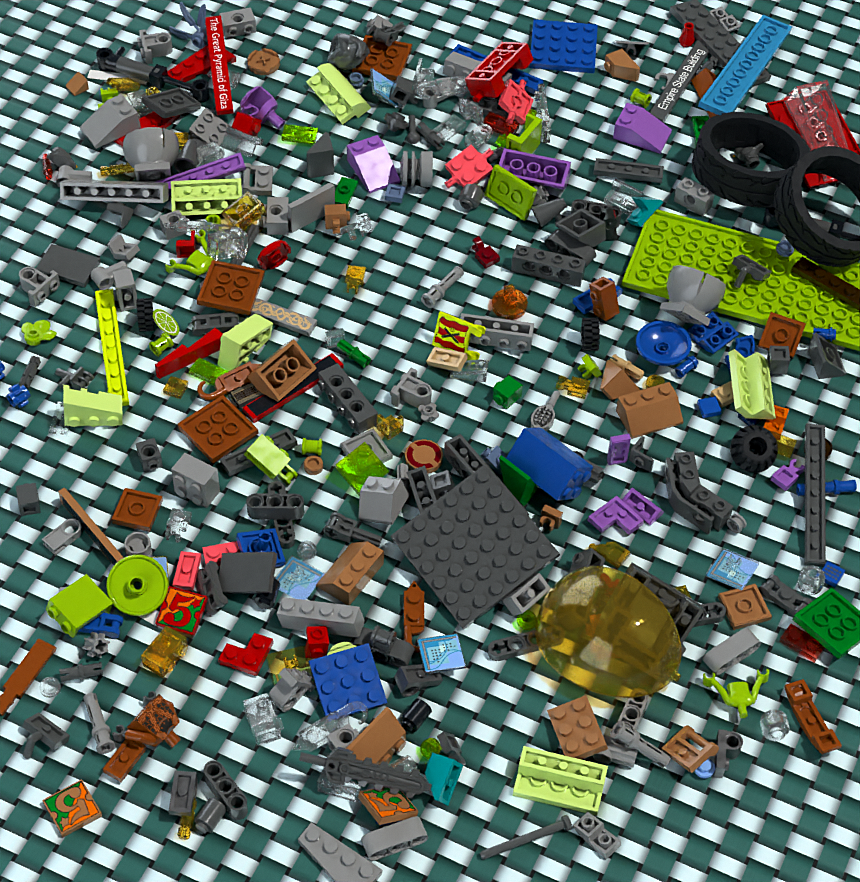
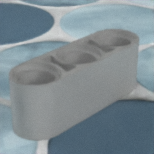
M746 627L708 651L704 655L703 661L716 675H720L754 653L761 646V642Z
M639 687L632 689L618 720L623 721L625 726L632 731H637L646 710L649 695L645 689ZM615 739L616 743L625 744L619 739Z
M415 816L369 832L361 838L369 860L375 861L420 845L428 839V835L420 817Z

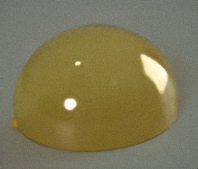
M582 567L561 578L544 597L536 620V642L546 661L567 680L595 693L628 698L655 693L666 687L671 681L677 682L680 679L681 675L678 673L681 662V642L676 625L659 598L634 577L609 567Z

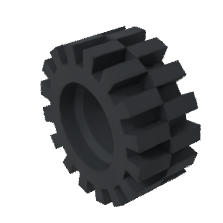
M152 298L136 299L139 332L154 331Z
M583 318L581 323L582 350L598 351L600 345L599 319Z

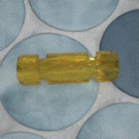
M122 163L109 165L110 167H100L101 176L134 172V168L129 163H126V165Z
M195 798L193 800L191 816H181L179 824L181 826L178 828L177 833L181 840H188L190 838V829L192 828L195 815L194 810L197 805Z

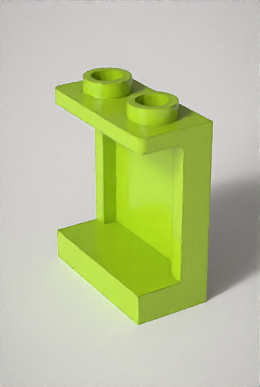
M528 113L525 120V131L520 137L510 133L507 136L506 149L532 154L540 145L542 119Z
M86 574L50 598L46 611L52 619L59 623L63 632L73 638L79 629L102 613L109 614L113 602Z

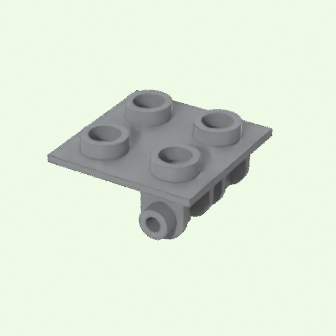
M205 108L189 128L191 132L190 139H201L209 144L214 142L215 150H217L233 128Z

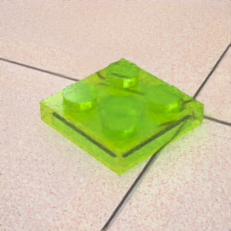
M366 442L362 443L334 466L358 496H360V490L368 476L383 478L389 473V470Z

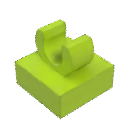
M588 354L581 358L585 364L579 365L578 370L580 372L587 370L582 375L585 379H589L592 374L596 378L603 374Z

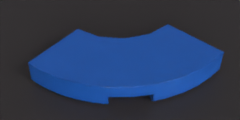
M753 335L735 338L734 343L737 352L745 358L754 354L755 341ZM726 355L724 360L730 371L729 355Z

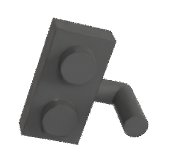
M743 254L734 257L732 262L740 270L734 286L737 288L741 287L747 273L751 274L753 279L763 281L769 278L772 272Z
M38 712L24 720L23 728L32 735L27 738L23 757L26 759L31 758L35 742L39 740L55 750L67 743L70 735Z

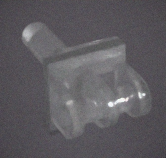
M354 213L357 222L340 227V233L335 235L339 236L348 233L350 240L354 241L357 238L354 230L360 229L361 235L364 237V233L373 230L369 214L363 213L358 215Z

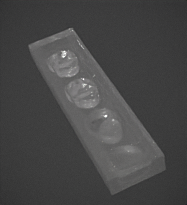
M538 84L537 91H534V100L538 102L536 103V113H539L537 117L542 119L541 136L543 143H550L551 126L545 84Z

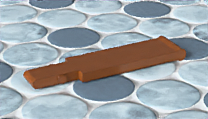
M37 639L36 643L3 686L5 691L0 695V715L3 716L9 707L13 705L17 696L21 698L51 656L56 652L57 647Z

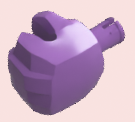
M254 87L246 93L240 102L241 112L246 114L252 113L249 115L261 119V124L270 121L279 130L286 122L275 113L278 104L274 97L263 87Z

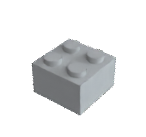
M184 453L171 469L174 492L180 497L192 500L196 505L208 508L220 492L218 469L187 453Z

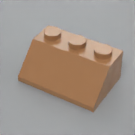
M293 339L279 348L247 377L258 391L278 402L317 368Z
M670 382L618 397L616 412L631 439L683 424L678 395Z
M368 541L351 543L316 584V587L343 603L351 605L383 566L384 551Z
M386 707L346 749L352 750L358 760L364 761L368 757L372 758V763L380 764L381 761L388 762L389 764L392 756L405 747L406 731L392 711Z

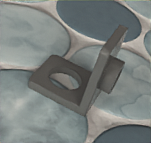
M641 436L630 450L629 461L637 467L651 472L654 460L640 452L645 439L644 436Z

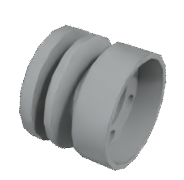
M403 151L400 160V177L403 186L407 187V179H411V187H414L416 179H419L421 187H432L433 151H421L420 159H416L415 151H412V159H408V151Z

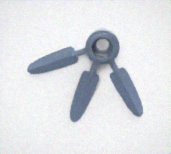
M180 2L179 6L184 18L197 31L193 35H189L187 32L169 26V30L179 38L185 40L191 38L194 46L203 48L208 44L205 25L206 5H201L196 25L195 20L183 2Z

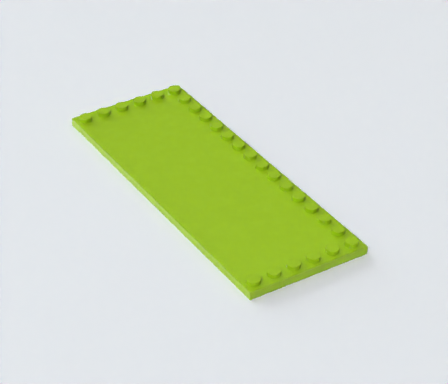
M658 209L644 223L621 286L669 299L666 285L673 266L691 267L705 272L701 283H703L705 275L708 273L726 284L724 297L719 306L712 310L714 312L765 326L770 313L773 312L806 323L802 336L812 338L814 328L830 329L833 327V329H836V340H832V344L860 351V311L793 273V265L802 256L806 258L795 248L791 256L784 257L776 252V246L780 243L779 241ZM741 254L772 271L770 277L763 281L753 279L751 274L747 273L741 287H735L734 283L740 270L732 264L734 257ZM810 260L860 289V263L856 262L845 267H832Z

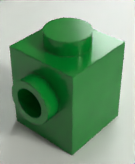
M508 375L493 387V400L498 405L508 409L522 397L523 385Z

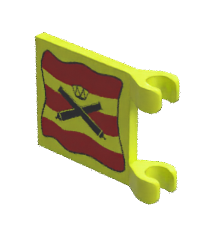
M440 311L432 345L438 348L466 353L467 361L475 363L479 359L480 354L468 350L471 333L481 337L482 334H485L486 328Z

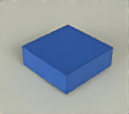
M716 396L697 401L703 418L721 415L722 410Z

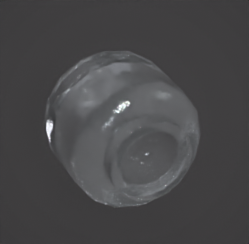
M809 565L803 567L797 580L798 588L807 595L818 594L823 588L825 574L817 566Z
M769 710L760 718L761 729L765 738L772 741H780L788 735L790 731L789 723L783 711Z

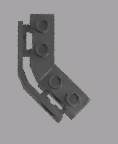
M677 452L674 454L673 462H671L670 458H666L663 472L671 507L678 515L705 533L709 534L711 528L719 532L727 524V520L731 518L734 506L700 484L694 452Z

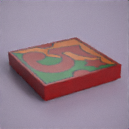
M169 586L155 624L163 628L195 636L208 597Z

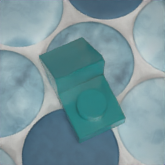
M632 197L638 208L632 212L631 216L627 219L631 225L641 227L660 207L663 201L651 197Z

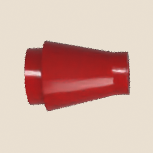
M687 22L684 24L679 37L680 45L683 47H690L695 42L693 23Z

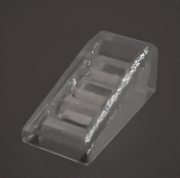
M466 360L460 372L450 370L449 378L486 382L489 360Z

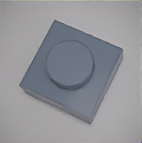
M389 183L385 193V201L402 203L406 186Z

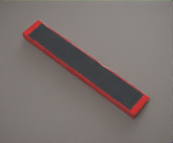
M331 353L316 362L314 365L317 369L280 401L277 402L264 394L242 407V411L255 423L317 385L319 381L318 372L337 363L343 369L344 364Z

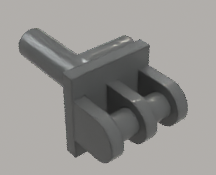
M80 367L74 374L57 368L55 371L56 375L63 377L58 384L61 389H63V385H68L71 382L73 389L80 391L81 388L89 385V381L94 379V376L90 372L84 371L83 367Z

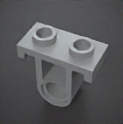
M146 29L139 30L140 37L137 38L138 46L142 47L140 48L141 57L145 58L146 64H153L152 58L172 53L170 34L161 32L146 35Z
M24 267L19 271L21 287L28 293L31 305L36 307L53 291L58 289L60 281L57 272L52 270L50 272L51 276L48 277L33 267Z
M410 368L407 373L401 376L398 385L393 386L390 392L391 404L398 407L400 400L416 408L420 405H428L431 403L432 388L427 383L417 379V370Z
M283 668L279 673L282 678L270 691L269 698L282 712H287L293 708L307 690L312 692L316 687L312 681L313 677L305 670L298 671L295 668Z

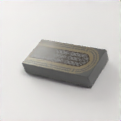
M252 383L230 392L231 398L239 409L264 395Z

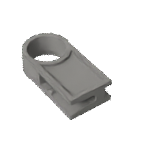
M67 519L42 538L43 545L56 556L81 536V523L76 519ZM69 526L78 527V530L74 533L65 532V529Z

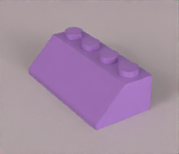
M504 148L499 166L524 182L566 189L570 177L571 162Z

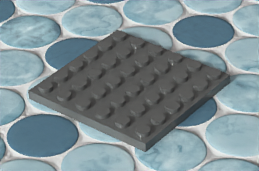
M486 463L391 535L392 540L463 630L560 556L559 552Z

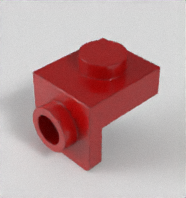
M308 626L306 628L305 658L316 659L326 656L329 646L327 627Z

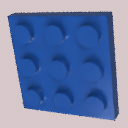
M369 643L308 661L326 722L388 703Z

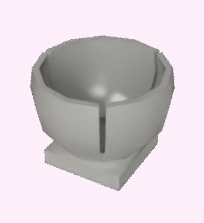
M147 127L136 129L126 134L123 140V152L125 160L135 170L136 181L156 182L171 176V167L179 154L178 137L173 131L160 127Z
M682 265L673 266L666 285L670 300L669 302H662L660 309L685 323L708 326L711 319L705 315L719 306L725 294L726 284L706 273L704 281L701 283L705 272Z

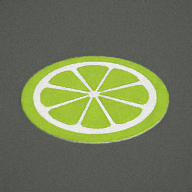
M154 310L153 319L157 326L166 334L171 336L178 335L179 326L175 319L164 310Z

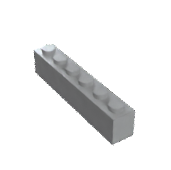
M66 179L60 182V200L164 203L169 200L168 183Z

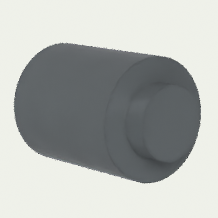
M209 798L194 819L196 828L203 833L213 832L227 811L225 805L215 798Z

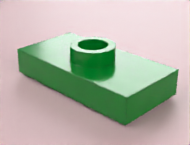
M341 177L335 190V204H346L348 209L357 189L358 180Z

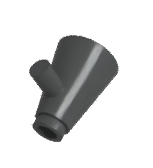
M193 139L187 140L174 161V167L181 173L196 168L199 164L197 159V142Z
M561 198L531 206V209L542 228L553 218H555L556 222L562 220L560 213L567 205L564 199Z

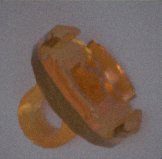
M513 284L504 286V289L495 293L491 306L497 316L513 320L525 314L528 301L522 292L515 289Z

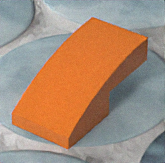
M774 405L776 418L773 420L766 419L764 428L770 431L776 440H780L789 409Z

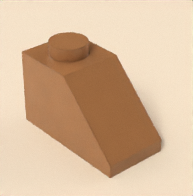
M623 49L605 56L604 68L613 77L635 82L639 80L640 67Z

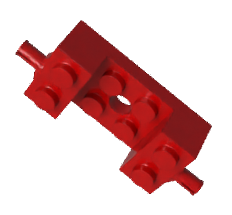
M501 42L465 78L471 96H474V102L478 103L484 97H499L506 89L502 76L511 68L523 70L528 67L534 60L528 43Z

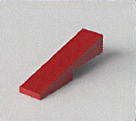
M214 328L187 348L182 344L155 364L156 377L161 379L220 351V339L223 333Z

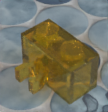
M165 626L141 655L143 666L163 678L174 669L177 660L186 654L188 650L187 638L172 628Z

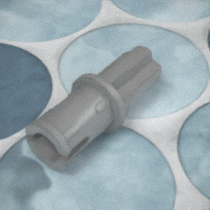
M401 463L397 465V479L402 480L409 494L410 482L406 473L408 472V465Z

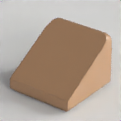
M77 72L66 84V88L74 96L89 90L88 81L80 72Z

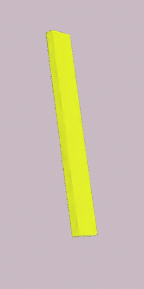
M113 289L95 291L108 393L121 395L122 406H128L129 399Z

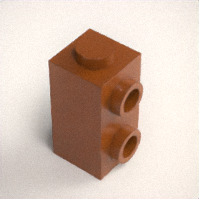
M601 277L589 284L594 315L607 321L620 313L615 282Z

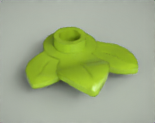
M39 320L34 324L26 322L21 327L26 343L31 346L39 345L41 340H51L57 335L55 331L50 330V322L47 320Z

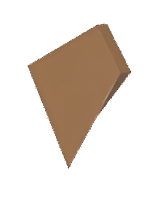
M607 360L600 390L610 400L640 391L637 385L620 367L611 360Z

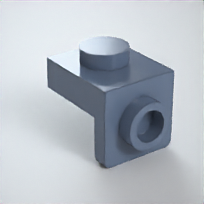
M496 445L491 449L489 447L481 453L483 461L500 476L502 471L499 457L502 455L506 458L507 455Z

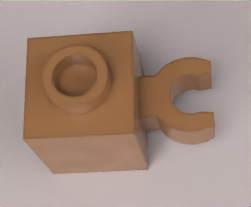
M346 204L325 205L326 229H333V234H339L340 229H347V222L350 221V211H346Z

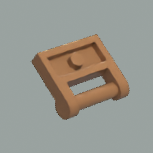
M687 725L661 749L672 760L693 773L710 756H715L719 747L715 743L708 742L695 733L692 727ZM690 739L703 749L700 751L685 740Z

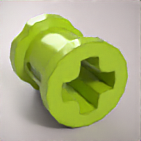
M636 88L630 97V102L639 103L643 108H647L652 96L651 94L640 92V89Z
M162 333L160 338L149 343L150 350L158 357L162 355L165 349L174 346L172 339L166 333Z
M303 438L302 455L313 453L321 456L323 439L307 440Z

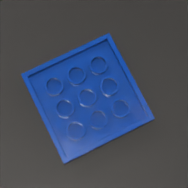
M534 19L531 54L534 60L529 64V68L594 73L598 25Z

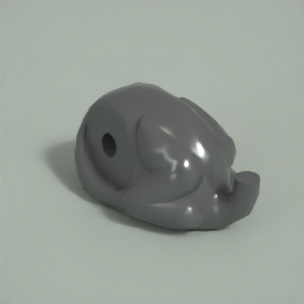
M337 33L331 41L327 60L339 70H350L362 63L369 55L370 50L367 44L358 37Z

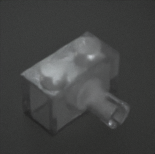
M232 227L223 231L218 230L208 234L207 253L215 261L236 257L238 260L245 258L248 248V234L240 227Z
M267 693L244 700V713L256 745L260 746L281 739V730L284 727L281 718H276L275 712H277L274 700H270Z

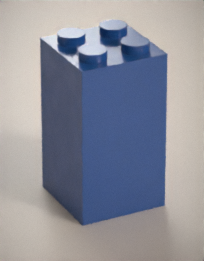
M524 428L506 457L508 461L531 477L537 486L557 501L577 498L582 491V485L591 477L593 469L591 464L543 428Z

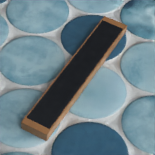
M67 489L59 490L62 505L74 519L81 523L83 530L109 561L115 565L124 557Z

